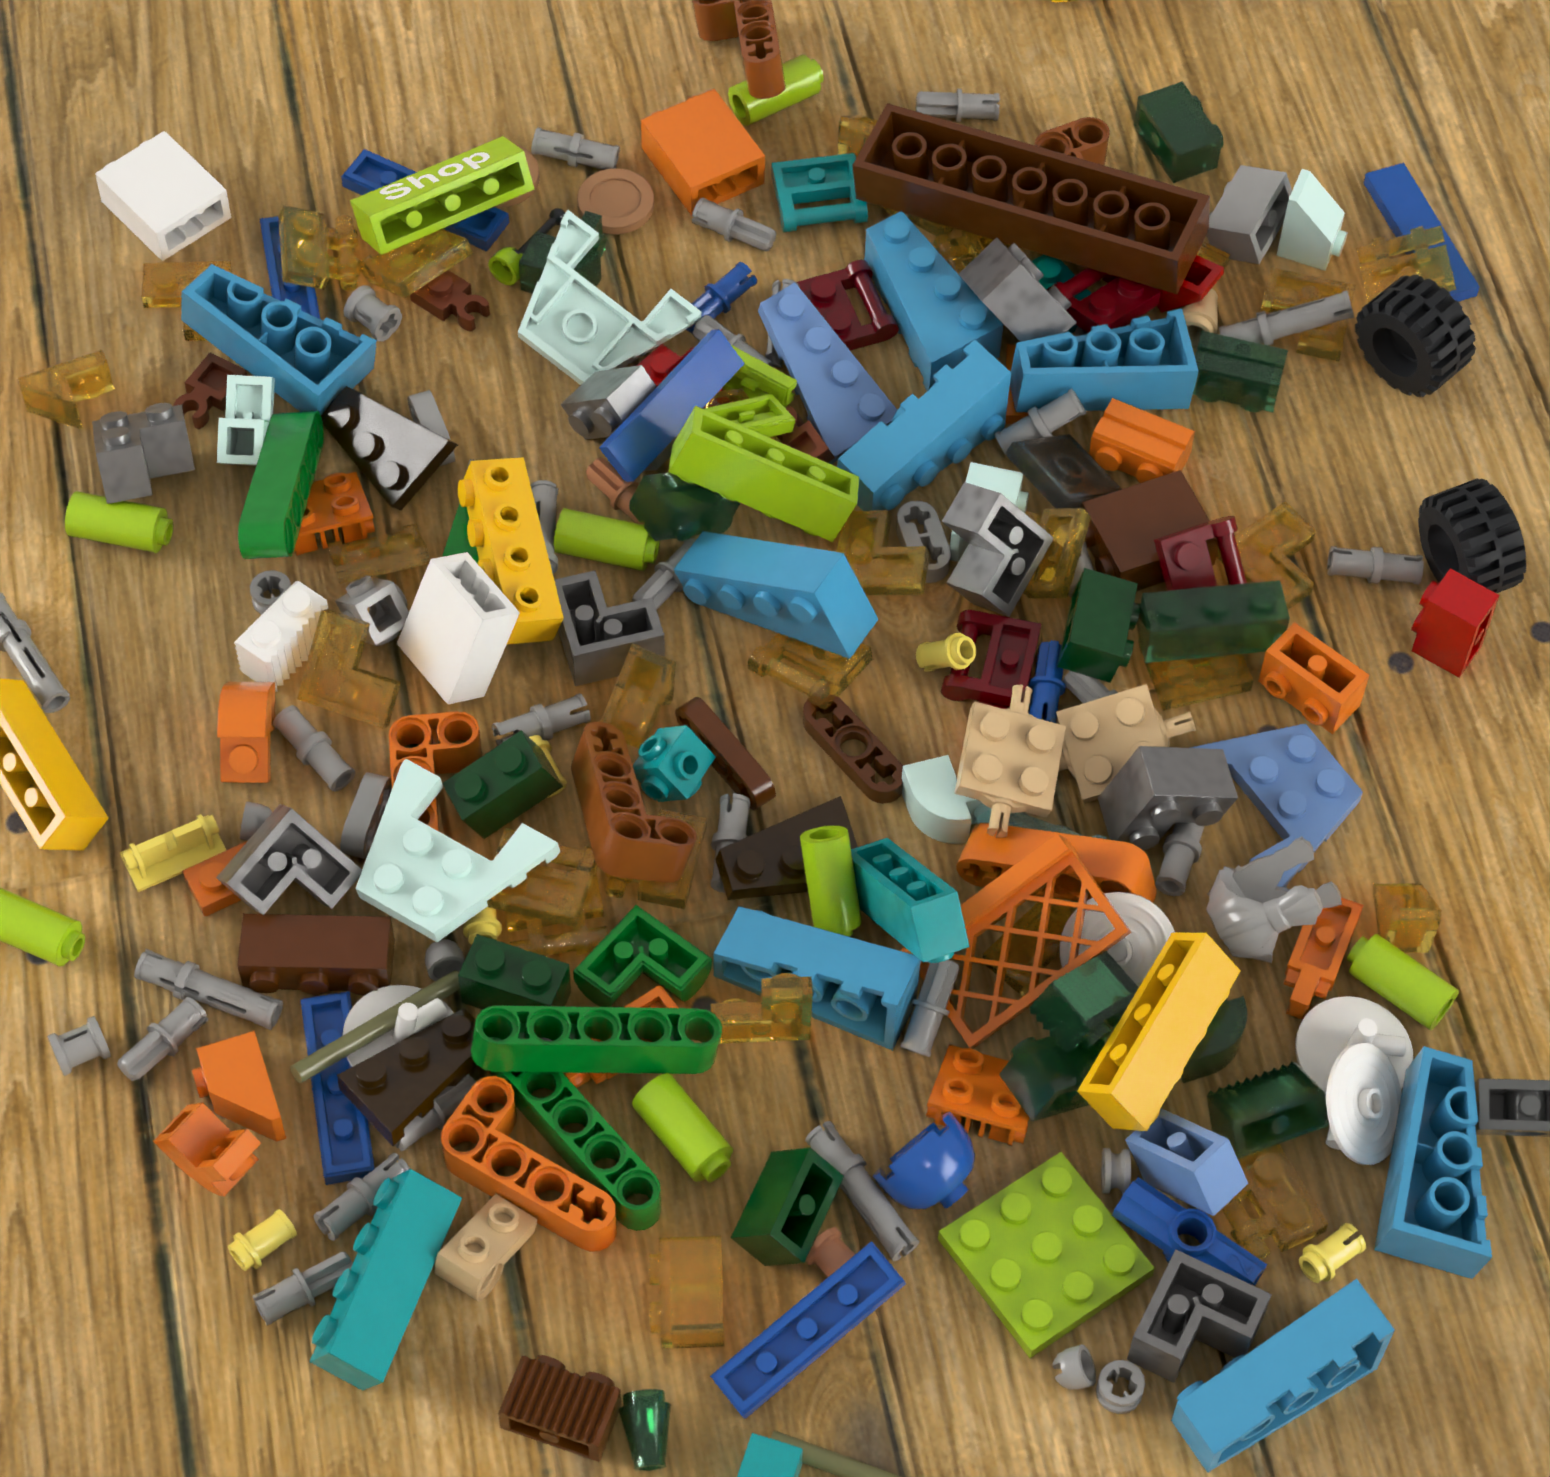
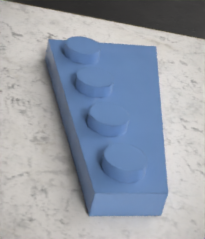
M795 282L760 303L758 313L779 359L784 360L790 376L797 380L794 391L802 399L808 412L807 419L835 456L829 464L832 465L838 461L842 454L880 421L887 425L892 423L893 416L897 411L896 407Z

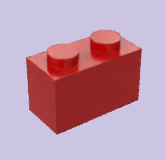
M1450 568L1440 583L1433 580L1422 595L1419 605L1423 606L1411 628L1412 631L1417 633L1411 651L1460 678L1483 645L1500 595Z

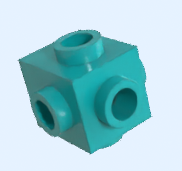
M687 725L658 728L655 734L649 737L639 748V757L633 764L636 779L641 783L643 792L650 798L658 802L687 800L701 787V779L716 756Z

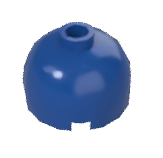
M951 1112L942 1115V1120L946 1124L942 1129L939 1130L933 1122L890 1158L892 1164L888 1166L892 1171L886 1175L879 1168L872 1176L884 1192L896 1203L909 1209H927L940 1202L947 1209L969 1190L963 1182L974 1166L975 1153L973 1144L964 1127Z

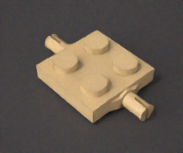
M1147 684L1057 711L1060 725L1066 726L1059 771L1069 769V772L1077 780L1084 804L1098 800L1100 794L1139 746L1169 747V738L1190 731H1196L1191 712L1189 711L1188 713L1163 720L1162 716L1154 708Z
M1014 685L1012 687L1010 708L1002 709L975 701L969 711L954 794L977 799L992 809L987 833L993 837L997 831L996 838L1007 836L1010 813L1025 812L1047 818L1052 811L1066 726L1038 719L1028 713L1032 689L1029 686H1026L1024 690L1023 685Z

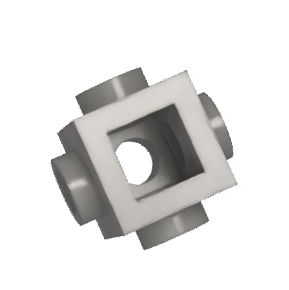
M364 576L353 581L346 587L347 593L335 600L341 611V614L338 615L339 623L348 637L376 646L386 644L395 639L400 634L399 631L403 629L409 614L406 607L407 600L401 589L392 581L371 578V576Z

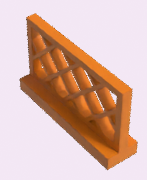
M1058 833L961 904L970 947L966 949L965 956L955 954L958 952L956 951L954 956L950 958L951 960L963 961L964 966L960 990L952 989L951 995L958 996L957 1008L949 998L946 1010L950 1011L948 1017L969 1048L974 1049L1131 933V930L1078 858V853L1065 837ZM1072 868L1082 881L1079 901L1072 902L1053 899L1056 879ZM1046 887L1044 897L1034 896ZM1088 893L1092 895L1098 905L1087 904ZM1026 901L1043 903L1039 932L1013 928L1016 909ZM1052 905L1077 909L1073 937L1047 933ZM1086 910L1104 913L1115 928L1099 941L1081 939ZM1006 916L1005 927L995 925ZM987 930L1004 933L999 961L974 957L977 937ZM1012 934L1037 938L1033 966L1008 963ZM1046 939L1071 943L1068 964L1060 970L1041 968ZM1080 945L1091 946L1078 956ZM903 947L902 949L899 950V951H902V952H906V953L912 954V953H911L908 949H906L905 947ZM921 961L919 975L924 981L930 963H923ZM973 963L998 967L993 996L968 992ZM1006 968L1032 972L1029 991L1019 1000L1002 997ZM1040 974L1051 975L1039 984ZM967 997L992 1001L989 1022L975 1032L972 1031L964 1019ZM1001 1003L1011 1005L999 1014Z

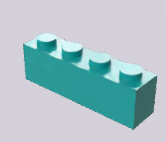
M889 838L851 849L860 910L923 963L943 962L952 958L954 952L970 947L958 892Z
M412 1169L384 1180L373 1200V1205L378 1207L371 1223L364 1225L354 1242L353 1250L357 1252L351 1269L348 1268L341 1274L334 1287L333 1297L337 1298L331 1314L330 1316L326 1315L320 1321L313 1334L312 1343L316 1347L309 1361L310 1363L362 1391L383 1383L462 1197Z

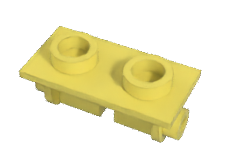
M202 814L197 815V820L136 846L134 843L129 844V849L119 852L138 892L183 874V870L226 851L218 834L220 831L213 815L204 817Z

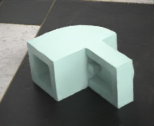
M227 375L225 418H219L217 463L257 465L273 414L275 378Z
M949 755L903 766L902 796L907 810L917 828L930 838L950 844L966 843L970 835L971 824L989 823L992 810L990 807H987L977 799L954 794L957 777Z

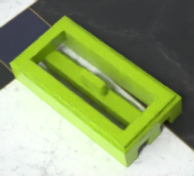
M731 345L745 364L722 388L743 400L772 393L786 408L794 400L795 394L791 391L796 387L797 380Z
M772 393L705 408V410L767 437L793 432L796 420Z

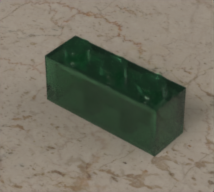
M1278 580L1142 593L1141 610L1136 626L1144 662L1150 663L1266 652L1287 630L1290 617L1281 581Z

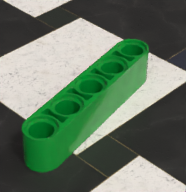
M319 411L272 414L239 521L238 543L243 559L291 557L293 555L324 443L323 422Z
M497 1005L485 1008L476 1017L471 1055L479 1067L493 1072L698 1074L710 1069L715 1062L722 1034V1025L715 1014L699 1008ZM490 1037H497L502 1040H493ZM541 1038H549L552 1041L542 1040ZM592 1038L600 1039V1040H602V1041H601V1042H599V1041H594V1040H592ZM641 1039H647V1040H650V1041H652V1042H646V1041H643V1040H641Z
M490 1037L493 1040H502L497 1037ZM490 1071L491 1076L501 1077L511 1084L515 1094L516 1107L580 1178L600 1188L612 1197L615 1203L616 1219L628 1229L639 1231L652 1227L659 1220L661 1214V1189L656 1175L562 1072ZM542 1088L553 1091L551 1095L544 1098L531 1095L535 1090ZM571 1123L585 1126L578 1133H568L563 1130L566 1125ZM603 1158H610L618 1162L615 1166L608 1169L598 1168L594 1165ZM633 1194H644L650 1198L648 1202L642 1205H634L626 1201Z

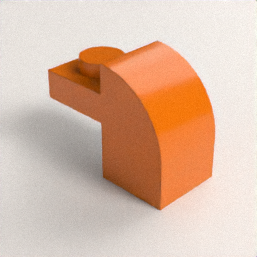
M227 682L223 685L220 693L217 720V737H220L221 782L268 783L271 780L270 733L275 730L273 726V721L276 717L275 682Z
M203 1102L187 1105L153 1141L183 1172L210 1192L224 1197L259 1160L253 1152L261 1144L248 1129L230 1131Z

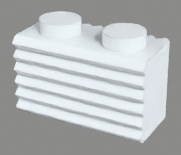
M295 581L234 642L236 645L235 649L237 650L236 654L238 655L237 659L240 661L238 664L241 666L239 669L255 682H275V692H278L277 686L284 685L283 680L290 679V674L296 673V667H302V661H308V655H314V649L321 648L320 643L327 642L326 637L333 636L327 600L300 581Z

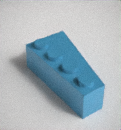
M902 211L866 229L864 260L868 262L872 270L873 282L884 304H888L898 325V333H902L914 366L919 368L926 391L936 382L933 375L947 364L950 368L954 369L967 357L963 349L973 340L979 342L996 359L1000 357L1003 332L1002 322L978 298L967 283Z
M211 264L182 291L181 321L253 376L275 378L274 392L298 411H319L322 415L346 386L354 388L374 369L377 340L364 334L360 337L343 330L342 324L327 317L324 321L301 311V305L289 299L280 301L263 293L264 288Z
M1177 309L1168 311L1166 318L1151 321L1149 316L1133 318L1129 326L1110 329L1108 324L1091 327V331L1088 334L1076 337L1070 332L1017 342L1011 368L1010 387L1016 412H1028L1034 406L1039 409L1067 393L1071 388L1078 396L1085 411L1106 410L1112 398L1141 410L1189 409L1199 370L1183 310Z
M703 531L673 569L683 586L685 595L692 602L849 659L878 621V617L844 553Z
M738 906L714 951V977L893 1051L915 1006L911 1004L912 999H917L921 960L913 954L772 916L763 911H754Z
M1424 1046L1406 1069L1374 1247L1376 1251L1473 1279L1492 1258L1491 1242L1486 1239L1485 1218L1488 1216L1486 1196H1482L1480 1169L1483 1167L1482 1151L1480 1147H1477L1475 1125L1478 1122L1472 1060Z
M1355 1279L1283 1330L1271 1336L1248 1354L1240 1355L1228 1362L1220 1370L1219 1374L1206 1383L1200 1380L1185 1388L1177 1396L1178 1402L1171 1421L1208 1473L1378 1369L1395 1329L1360 1282Z

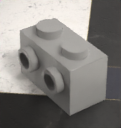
M1244 165L1239 167L1232 181L1226 184L1223 196L1214 211L1209 213V230L1206 237H1208L1214 256L1260 264L1284 223L1288 199L1292 192L1287 172Z

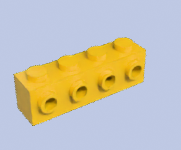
M524 457L470 461L464 479L459 480L458 483L459 503L462 507H467L469 515L467 525L469 544L477 549L479 557L477 564L520 612L506 645L553 641L564 617Z
M0 678V784L39 849L84 851L109 817L24 680Z
M1171 933L1077 1090L1112 1129L1148 1131L1150 1125L1157 1119L1160 1108L1174 1084L1181 1078L1184 1067L1198 1043L1205 1037L1209 1024L1220 1005L1227 999L1230 988L1240 973V969L1207 933Z

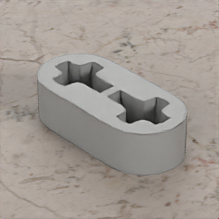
M427 390L408 396L412 420L427 427L434 433L451 440L431 391ZM454 450L440 466L455 462Z
M910 501L905 503L897 514L896 532L909 570L919 581L926 583L940 581L948 574L951 552L938 514L934 507L927 502ZM917 519L919 524L924 525L922 534L918 533L916 525L911 523L910 520ZM924 549H928L932 560H937L936 564H930L927 559H923Z
M366 772L363 776L342 831L340 851L342 853L358 858H367L392 791L391 777Z

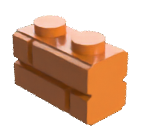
M1112 398L1103 417H1101L1093 431L1088 458L1095 460L1098 466L1107 471L1119 470L1136 477L1140 483L1179 470L1182 471L1192 450L1195 431Z

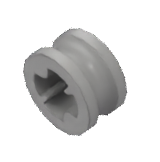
M270 570L259 573L253 578L250 584L252 604L261 615L291 586V582L285 574ZM272 589H278L280 595L275 597L274 594H271ZM267 590L271 594L270 599L264 598L263 593Z
M1103 1148L1101 1163L1102 1193L1110 1194L1113 1188H1118L1121 1194H1124L1131 1181L1130 1149H1122L1121 1153L1114 1154L1111 1148Z
M1116 1360L1105 1365L1100 1371L1096 1386L1097 1399L1105 1409L1116 1414L1129 1413L1136 1409L1141 1402L1146 1385L1140 1368L1132 1362L1125 1360ZM1118 1377L1126 1378L1129 1381L1128 1390L1133 1394L1129 1395L1127 1391H1124L1123 1397L1115 1396L1112 1393L1113 1384L1108 1380L1113 1379L1114 1383H1117Z

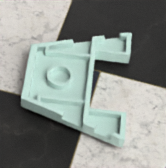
M567 210L560 223V229L555 242L552 244L547 256V262L539 282L537 281L518 329V338L578 384L582 385L594 372L624 368L696 324L701 319L702 312L673 289H670L644 321H640L573 270L599 240V233Z
M405 759L400 766L355 889L360 899L435 942H439L488 907L487 901L508 886L511 888L516 887L527 879L526 873L541 862L545 861L548 864L560 853L558 842L522 823L494 860L491 861L419 821L420 816L443 789V784L439 776Z

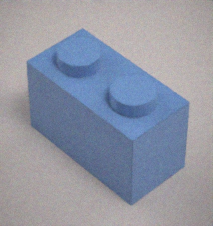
M1160 1108L1157 1119L1150 1125L1148 1131L1135 1130L1125 1139L1146 1183L1212 1216H1215L1248 1184L1228 1138Z

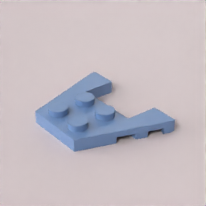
M1306 723L1190 747L1223 749L1231 777L1283 839V841L1251 858L1249 862L1272 855L1276 851L1288 847L1299 837L1310 841L1315 852L1324 841L1326 842L1361 800L1363 791ZM1308 862L1297 864V866L1284 871L1277 886L1286 888L1297 872L1300 873Z

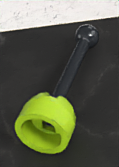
M560 208L553 209L549 214V220L518 250L514 247H504L497 251L488 262L492 275L505 285H514L526 271L527 262L525 255L555 225H560L565 212Z

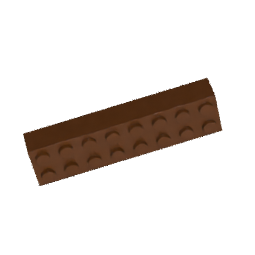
M889 103L886 104L852 165L856 199L898 212L902 211L908 215L994 240L998 238L1001 242L1009 245L1015 243L1018 247L1174 294H1178L1209 230V195Z

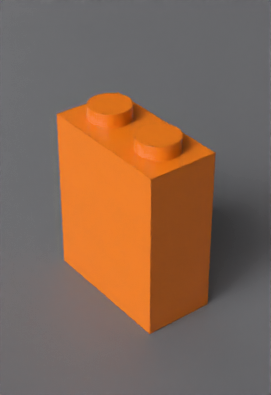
M715 89L692 96L682 103L663 111H657L641 120L643 151L691 216L697 202L701 198H706L719 204L765 184L764 153Z

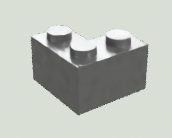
M995 238L959 273L978 298L1021 342L1066 333L1077 323L1066 311L1072 305L1070 301L1054 285L1047 291L1038 282L1044 274L1015 243L1007 248L998 238Z
M642 365L597 371L560 405L569 416L568 421L575 432L583 436L584 439L609 437L657 386ZM677 436L644 471L657 470L671 456L672 445Z
M158 403L147 407L145 412L127 415L126 412L116 411L103 415L100 420L92 421L95 452L107 504L153 495L151 478L195 470L182 405L172 406L170 403Z
M964 482L942 520L946 526L969 543L949 577L947 584L973 605L1009 617L1054 537L1001 493Z
M596 570L554 579L564 617L558 631L575 686L665 666L664 632L653 598L607 607Z
M1139 746L1098 797L1109 839L1131 843L1142 850L1157 845L1159 840L1175 822L1195 823L1199 826L1217 823L1238 799L1223 749Z
M279 804L216 878L249 907L264 915L293 880L321 904L333 909L360 877L362 869L292 808Z
M1175 1249L1132 1338L1127 1361L1175 1383L1195 1339L1234 1358L1243 1354L1246 1355L1264 1318L1272 1294Z

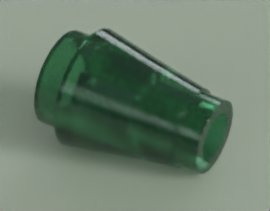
M646 1389L625 1393L623 1395V1406L618 1410L631 1457L634 1461V1470L653 1471L665 1468L671 1403L665 1401V1391Z

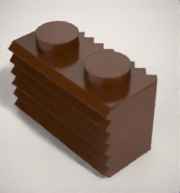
M538 1355L536 1359H530L527 1356H521L498 1412L500 1428L600 1462L622 1406L621 1390L615 1386V1383L610 1378L602 1374L586 1372L585 1376H580L577 1373H571L566 1370L563 1363L552 1357Z

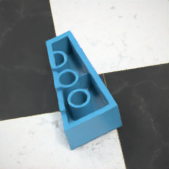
M973 340L963 349L967 357L954 369L946 364L933 375L936 382L923 396L918 399L914 394H911L904 400L894 414L892 423L887 425L880 421L838 458V468L859 476L857 505L871 519L885 509H894L901 503L905 495L918 486L924 487L935 479L938 472L951 463L957 464L963 461L974 447L985 440L990 441L996 438L995 433L1004 429L1011 372L976 340Z

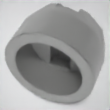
M246 802L240 839L248 841L272 814V810L262 804Z
M441 939L439 942L431 943L425 953V965L428 975L433 981H437L454 970L460 972L465 961L463 952L457 943L448 939Z
M1085 1345L1067 1348L1060 1352L1053 1361V1368L1061 1369L1062 1371L1061 1374L1055 1376L1056 1381L1062 1387L1069 1390H1078L1095 1384L1096 1371L1094 1362Z

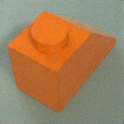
M255 1031L196 1048L201 1067L191 1069L199 1097L210 1096L215 1114L276 1142L286 1139L281 1115Z

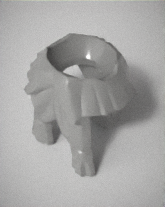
M1299 837L1288 847H1284L1272 855L1257 858L1242 867L1238 865L1235 869L1224 866L1223 870H1219L1216 880L1207 894L1209 902L1206 911L1220 939L1228 947L1232 956L1253 958L1272 963L1273 950L1280 932L1290 929L1291 926L1314 925L1323 908L1342 905L1341 892L1332 881L1322 884L1317 890L1303 885L1294 886L1292 889L1277 886L1284 871L1297 866V864L1314 860V851L1310 841Z

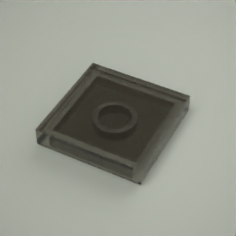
M1070 434L1012 442L1005 453L1060 514L1081 511L1082 502L1121 490V487Z

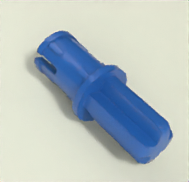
M738 262L731 271L715 284H707L705 292L691 304L702 312L701 318L705 315L715 318L721 312L728 313L731 310V304L749 288L757 284V278L755 275L748 277L747 275L752 270L743 262ZM695 324L686 330L693 334Z
M1051 640L1050 642H1042L1039 645L1035 677L1029 681V687L1032 689L1029 714L1038 719H1042L1043 714V720L1057 724L1056 712L1058 711L1060 696L1065 693L1066 684L1062 681L1064 669L1057 667L1061 644H1059V641Z

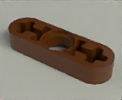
M820 692L810 696L803 707V725L807 733L870 800L882 804L897 800L902 795L903 765L837 695L829 692ZM820 711L824 715L832 712L833 725L824 717L816 720V712ZM833 726L837 729V731L835 732L834 735H833ZM856 739L863 742L867 750L859 756H849L840 747L845 741ZM873 760H874V769L870 766V764L873 762ZM875 771L883 778L891 775L892 784L888 785L884 781L876 784Z
M694 697L675 710L679 726L687 725L716 756L711 764L712 767L736 794L744 795L750 799L751 810L758 809L776 797L774 785L766 771L701 698Z

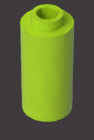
M802 54L782 63L786 87L776 97L768 99L754 98L748 91L747 80L730 87L728 97L737 119L744 126H749L820 93L824 76L818 62L814 59L810 60L806 55Z
M76 491L72 494L67 506L65 531L68 536L158 553L162 545L167 546L171 541L173 520L168 518L165 508L130 501L107 504L106 497Z
M563 508L560 513L554 536V552L640 571H644L648 563L655 564L660 548V537L654 536V528L652 526Z
M822 826L810 829L800 835V843L813 927L850 937L854 933L853 930L862 924L848 829L842 826Z
M0 888L1 942L57 966H63L69 960L74 961L77 959L85 944V934L82 933L80 921Z
M1375 934L1370 939L1362 936L1353 946L1346 959L1352 963L1349 969L1350 975L1429 1030L1434 1029L1442 1020L1459 993L1457 988L1379 934Z
M666 1073L657 1076L636 1094L632 1101V1107L693 1181L699 1182L706 1179L708 1182H712L720 1178L731 1166L729 1158L733 1153V1148L671 1074Z

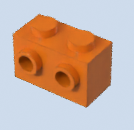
M1294 622L1266 650L1258 681L1264 685L1271 695L1284 699L1298 709L1310 723L1323 727L1333 735L1361 705L1370 675Z

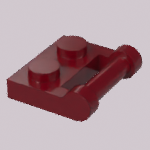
M862 259L851 262L845 269L797 282L802 292L850 351L887 341L893 338L899 330L894 317L887 314L871 280L873 273L868 262ZM856 287L872 321L870 324L861 325L845 290Z
M1090 268L1085 269L1064 283L1056 282L1053 284L1072 304L1066 311L1077 322L1076 325L1088 333L1091 331V327L1108 324L1110 329L1127 326L1133 318L1141 317L1159 304L1161 291L1157 288ZM1101 279L1107 282L1106 285L1081 301L1074 298Z
M1235 516L1218 518L1154 539L1178 628L1184 629L1257 605L1254 591L1248 588L1234 532L1238 530ZM1214 537L1217 539L1231 595L1223 598L1219 594L1206 540Z
M964 610L960 612L956 626L961 634L970 637L975 645L978 636L982 634L991 636L981 679L968 676L971 663L962 670L951 668L950 674L946 675L943 679L941 694L953 701L972 699L1010 707L1012 687L1014 685H1023L1024 690L1029 685L1040 637L1041 623L976 610Z

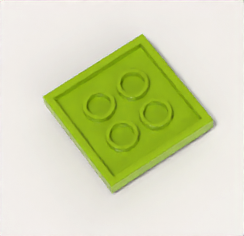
M1059 1152L956 1219L938 1233L939 1242L1029 1358H1032L1151 1278L1155 1269L1062 1152Z

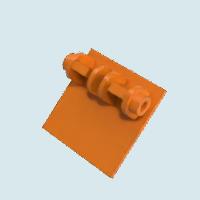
M356 472L348 474L334 473L323 480L313 482L294 549L296 556L318 550L315 533L319 535L322 548L327 549L328 546L324 532L326 530H332L336 546L341 545L338 527H341L345 543L367 539L368 533L375 532L373 513Z
M949 1044L927 1102L926 1117L935 1119V1125L946 1126L942 1120V1115L951 1112L960 1124L963 1117H966L964 1129L967 1134H969L973 1120L981 1122L978 1137L983 1138L987 1124H991L989 1139L1007 1143L1010 1146L1014 1142L1023 1144L1028 1129V1122L1045 1071L1029 1067L1021 1062H1011L982 1054L971 1048H961Z

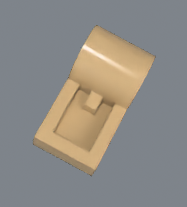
M495 1194L437 1253L434 1266L435 1275L476 1301H482L498 1282L504 1264L535 1233L538 1219Z

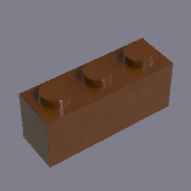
M243 913L237 963L242 986L258 993H274L278 989L301 990L304 993L314 995L323 994L327 991H350L362 996L372 991H378L379 988L391 986L395 944L391 917Z

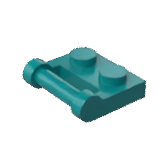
M855 153L771 163V176L783 233L796 231L797 226L853 220L854 224L868 222L867 202L856 199L852 166L856 160ZM850 198V203L794 209V204Z

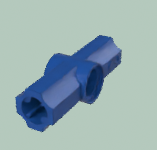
M1139 1177L1130 1184L1113 1211V1217L1163 1250L1168 1263L1176 1249L1253 1286H1256L1267 1267L1266 1263L1217 1231L1212 1218L1207 1213L1198 1209L1183 1208ZM1189 1234L1194 1236L1200 1245L1189 1246L1183 1243L1178 1235Z

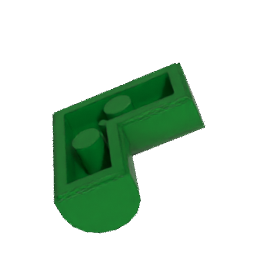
M635 905L573 970V978L579 990L599 1007H611L642 973L681 1001H687L698 992L711 971L712 958Z

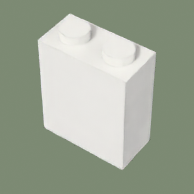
M165 131L150 140L144 141L134 150L118 160L110 162L103 169L95 173L101 202L162 261L231 218L226 189Z
M468 552L430 559L397 645L448 705L481 698L486 694L520 612Z

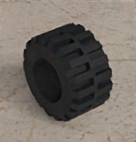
M1420 275L1400 277L1366 304L1356 317L1358 323L1355 324V332L1359 336L1357 342L1359 348L1363 350L1364 358L1368 364H1371L1375 370L1374 372L1380 378L1382 377L1386 380L1388 385L1394 389H1400L1403 394L1409 396L1414 394L1416 397H1424L1426 394L1434 393L1464 368L1475 354L1476 347L1473 342L1476 339L1474 331L1470 328L1471 321L1464 314L1460 303L1457 300L1455 301L1450 296V292L1444 287L1440 288L1435 281L1429 278L1424 280Z
M1477 478L1426 497L1422 501L1418 518L1420 541L1426 561L1438 583L1441 582L1450 568L1495 593L1515 587L1522 582L1524 573H1526V552L1522 532L1510 505L1493 484L1490 485L1487 480Z

